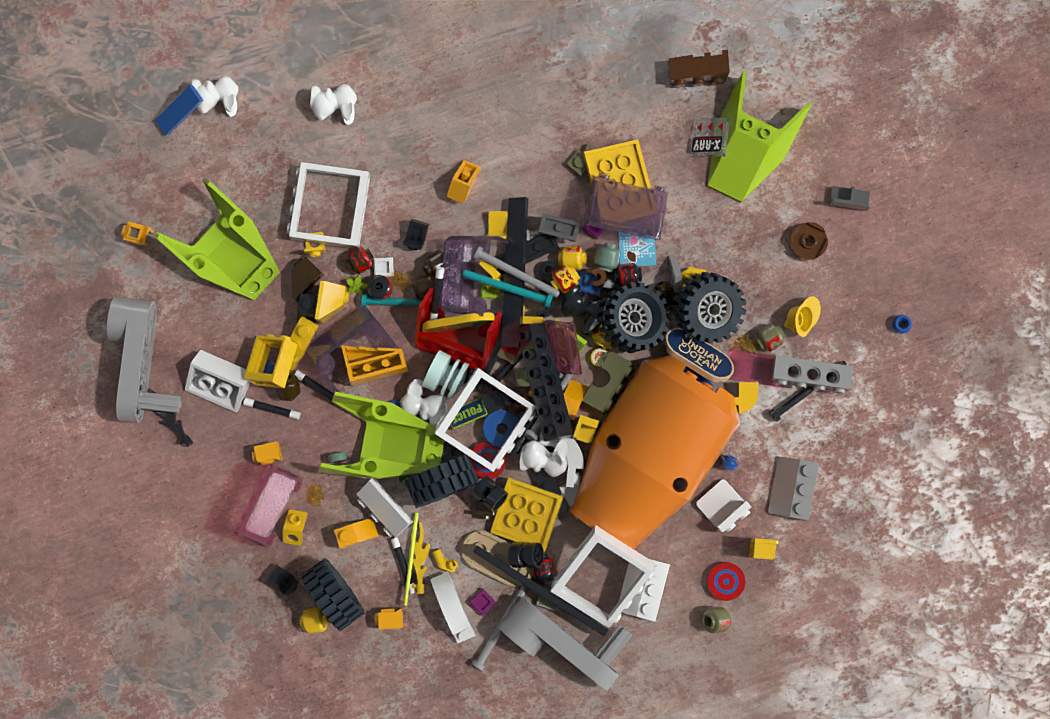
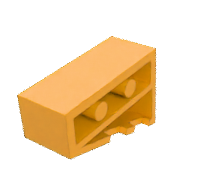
M341 345L352 386L408 372L402 349Z

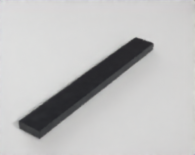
M509 198L505 263L525 273L529 198ZM505 272V283L524 289L525 281ZM505 290L501 348H521L516 329L523 327L524 297Z
M477 545L473 550L475 554L602 636H605L609 631Z

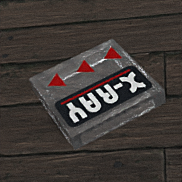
M694 119L689 156L725 157L730 119Z

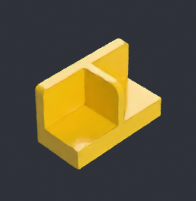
M580 415L573 439L591 443L599 421Z
M750 538L749 558L774 559L778 540Z

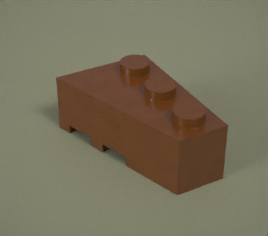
M722 50L720 55L711 56V52L704 53V56L693 57V55L669 58L668 60L669 85H674V87H684L685 84L702 86L704 83L712 82V85H720L726 82L730 73L728 50Z

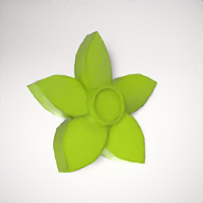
M360 275L355 279L347 278V284L350 286L348 292L353 293L357 291L362 297L363 289L367 288L368 284L361 282L362 278Z

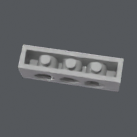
M776 355L773 358L771 381H776V385L786 386L787 383L795 384L794 387L797 388L812 386L817 391H825L826 388L833 389V393L844 394L845 391L851 388L853 366ZM789 368H794L796 370V377H790L788 375ZM808 371H813L816 374L815 380H810L807 377ZM828 373L834 375V383L827 381L826 375Z

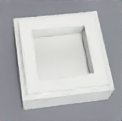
M393 257L374 258V276L394 277Z

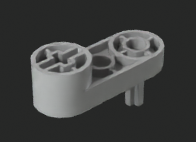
M114 297L109 308L107 320L108 340L110 343L124 344L116 401L117 419L122 422L140 423L145 409L179 413L181 408V396L148 392L157 322L155 301Z
M523 596L498 626L507 637L533 657H535L545 643H548L606 691L620 677L609 665L633 636L619 624L598 652L594 654Z

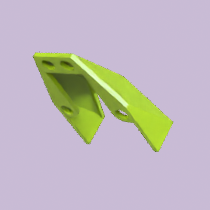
M745 71L742 72L715 127L714 136H722L721 151L712 152L707 185L741 203L784 160L812 103L808 102L781 129H777L744 113L742 105L746 80ZM723 122V129L721 130L718 126Z
M204 178L202 181L220 213L219 218L194 245H187L157 231H154L152 234L199 277L255 300L276 278L280 271L253 221L214 184Z
M335 391L331 402L366 423L360 460L354 464L338 466L321 463L318 473L380 479L419 474L441 464L445 440L434 433L436 427L393 403Z

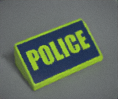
M478 398L461 407L450 424L452 430L488 416L482 399Z

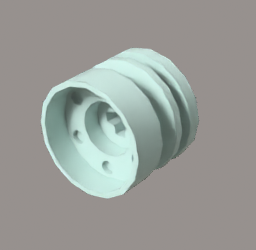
M439 350L426 374L422 386L434 391L438 385H441L440 395L443 396L446 390L449 389L450 392L447 398L452 400L460 391L467 377L469 364L464 362L462 368L458 369L460 360L457 359L453 365H450L451 355Z

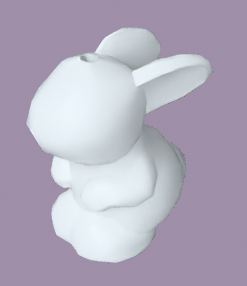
M220 77L215 85L209 80L205 81V84H202L197 79L192 80V85L204 100L197 107L198 111L206 113L221 100L228 116H235L238 86L231 77Z
M347 84L340 85L334 92L330 88H325L324 91H321L319 87L312 85L310 109H312L318 120H324L339 108L341 109L344 123L350 125L354 120V105L357 95Z
M415 379L409 384L407 394L401 398L400 406L414 416L420 415V418L424 421L430 420V425L437 428L448 411L446 396L437 394L422 398L423 381Z
M560 439L555 445L554 452L551 453L536 440L527 442L521 450L520 470L525 471L533 468L535 472H539L541 468H544L551 477L559 476L565 472L568 466L565 457L568 452L567 441Z

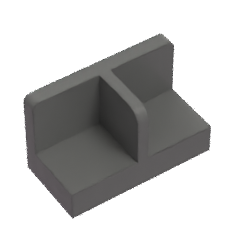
M832 186L829 206L867 211L870 208V191L857 190L854 186L851 188Z
M543 213L538 233L555 237L557 240L560 238L576 242L580 223Z

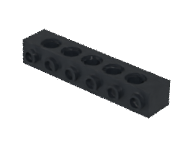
M546 323L528 324L516 329L544 442L560 440L574 435Z

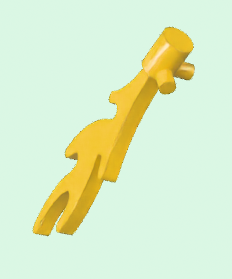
M419 522L420 537L418 542L415 541L414 554L416 559L413 558L418 584H413L412 588H417L416 594H424L423 577L428 567L425 566L421 569V566L429 555L430 544L427 543L425 549L422 548L424 529L422 523Z

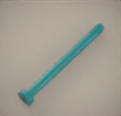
M464 270L462 274L465 278L544 303V307H550L553 297L551 294H548L547 297L468 270Z
M362 294L361 307H367V305L419 306L422 300L414 298L375 300L372 297H367V294ZM440 299L439 305L442 307H453L454 301Z

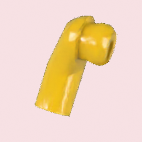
M688 267L681 272V283L685 284L684 281L687 278L692 280V275L696 273L701 275V272H706V270Z
M441 549L432 552L439 569L447 572H454L457 569V561L444 558Z

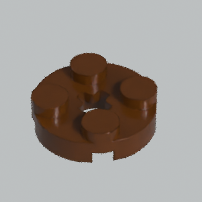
M806 222L796 226L789 238V248L799 259L806 261L817 259L826 251L828 246V238L824 228L814 222ZM811 237V241L814 242L813 245L806 246L804 238Z

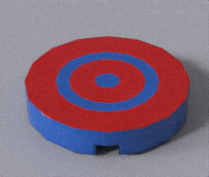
M486 441L472 448L473 452L490 463L500 450L492 447ZM506 455L502 458L504 463L500 469H495L494 472L469 456L476 476L481 479L485 476H489L491 479L497 478L503 473L506 466Z
M724 562L712 567L707 576V588L714 597L723 601H731L738 598L744 591L746 584L745 575L737 565Z

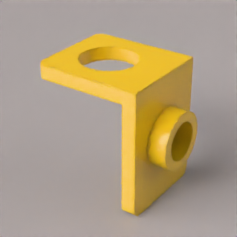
M489 211V234L486 235V239L507 238V211Z
M323 232L309 233V234L324 235ZM305 242L306 249H304V253L307 256L309 255V257L313 258L326 254L324 244L313 248L309 242Z
M291 509L288 511L283 527V543L302 546L307 512ZM288 535H295L298 539L291 540L288 538Z

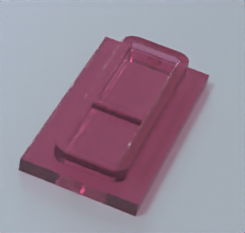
M546 320V330L550 338L557 370L560 373L581 375L582 369L575 323Z
M731 349L730 359L734 365V372L729 380L758 382L760 385L784 388L782 385H776V381H771L774 355Z

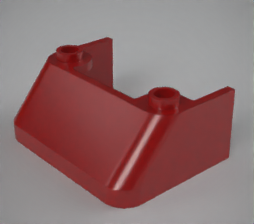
M430 287L418 307L415 345L420 350L437 355L438 351L441 350L451 355L450 361L455 362L459 359V364L461 365L465 362L469 364V368L483 370L489 361L499 334L502 312L498 311L493 322L481 325L480 330L465 327L448 331L423 332L422 324L430 319L434 289ZM439 305L437 319H443L446 316V312Z

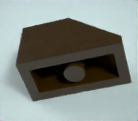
M306 256L303 259H298L293 265L295 268L292 270V297L297 302L299 301L300 293L306 294L324 276Z

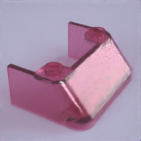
M269 463L235 528L234 534L265 548L270 547L276 537L273 534L274 528L290 496L294 492L298 493L304 478L279 465Z

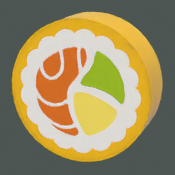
M603 348L595 349L591 354L592 364L601 368L609 354L608 351Z

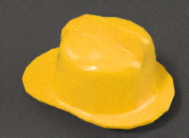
M811 296L800 306L792 307L787 314L784 326L797 332L799 336L805 337L819 319L821 311L819 300Z

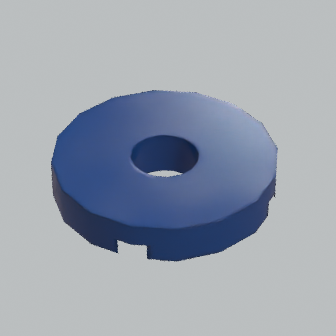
M505 410L489 414L482 427L486 442L492 447L501 449L518 423L517 417ZM503 425L506 427L507 432L499 434L496 427ZM517 436L516 439L514 440V442H513L514 444H515V442L519 439L518 436Z

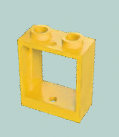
M271 334L256 336L244 379L257 386L285 388L297 344L292 342L290 337L280 335V337ZM270 348H280L273 374L263 373Z

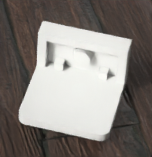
M720 480L696 502L697 507L720 533L731 531L736 526L734 522L739 518L743 520L750 513L749 509L752 507L738 495L726 480Z

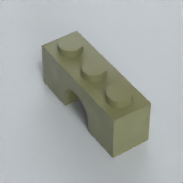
M610 351L601 366L605 372L610 374L609 383L601 388L591 384L582 399L586 405L604 415L612 410L615 403L614 400L617 395L622 393L625 381L634 372V365L629 360Z

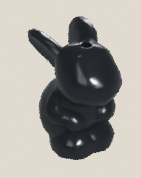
M579 284L574 285L562 299V315L564 317L585 315L586 319L582 325L581 333L588 335L599 325L597 318L601 317L602 314L597 312L599 307L604 306L601 304L603 298L599 297L590 300L587 292H581Z

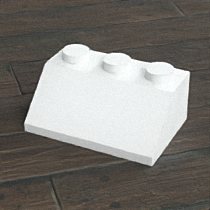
M200 350L190 364L185 391L237 413L250 386V382L244 379L246 369Z
M371 478L356 494L359 497L357 501L363 508L368 507L372 511L370 515L377 523L381 521L384 524L383 530L390 537L393 535L395 538L398 537L414 522L376 479Z
M651 560L654 562L655 572L650 581L646 580L641 593L638 596L635 595L632 598L630 607L622 612L656 621L670 564ZM630 562L619 601L642 572L641 569Z

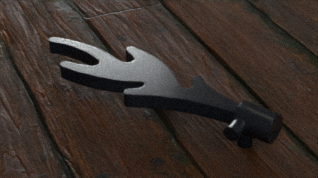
M152 389L148 390L150 393H156ZM153 410L159 416L166 418V421H161V424L169 426L182 437V440L179 441L180 445L185 443L189 447L193 444L191 438L183 430L182 420H178V424H175L176 413Z

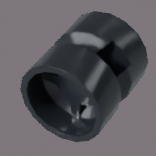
M489 476L482 478L472 491V496L479 502L484 501V506L491 512L498 510L509 495L501 486L496 487V482Z
M538 542L527 544L512 543L508 551L509 563L513 568H525L526 566L527 568H540L544 561V549Z

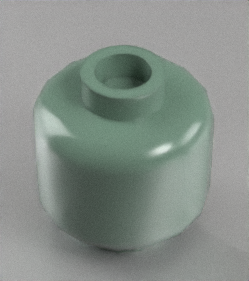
M604 243V246L597 247L594 264L598 266L597 268L612 272L613 269L618 267L621 252L615 249L616 245Z

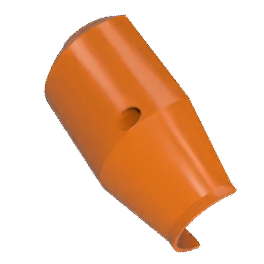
M670 355L644 360L636 370L593 437L574 503L569 509L574 516L592 529L596 525L634 550L692 499L740 425L735 397L720 386L714 392L712 391L714 387L703 381L701 384L696 380V375L689 371L683 372L687 366L686 364ZM615 435L619 438L620 442L617 446H611L608 443L610 436ZM677 478H682L685 482L684 486L680 489L674 487V480Z

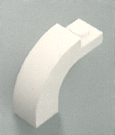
M541 431L540 443L543 446L555 448L559 440L544 442ZM569 436L563 438L568 443V452L565 456L568 463L566 487L574 488V484H578L579 473H575L576 469L583 470L584 462L578 444Z
M449 572L430 579L442 612L457 643L476 636Z

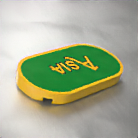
M485 312L483 315L472 313L426 321L422 324V331L439 332L489 324L493 322L495 316L493 313Z

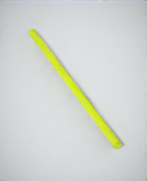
M415 513L404 606H407L419 513Z

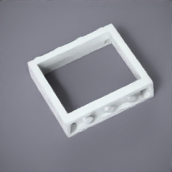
M301 162L300 168H297L296 171L298 184L293 189L295 203L291 204L290 208L292 221L287 226V234H289L291 240L352 249L360 246L370 173L368 171ZM307 171L360 178L351 239L297 232Z
M476 368L434 433L494 472L495 469L499 470L504 463L502 458L506 452L509 454L514 448L515 444L513 442L516 437L520 438L526 429L524 425L527 420L531 421L535 416L536 407L479 368ZM481 377L527 407L491 463L445 433Z
M595 525L552 582L551 592L610 628L613 623L616 624L619 621L621 612L630 607L632 598L641 593L646 580L650 581L655 573L654 562ZM598 542L642 570L641 574L609 614L565 587V584Z

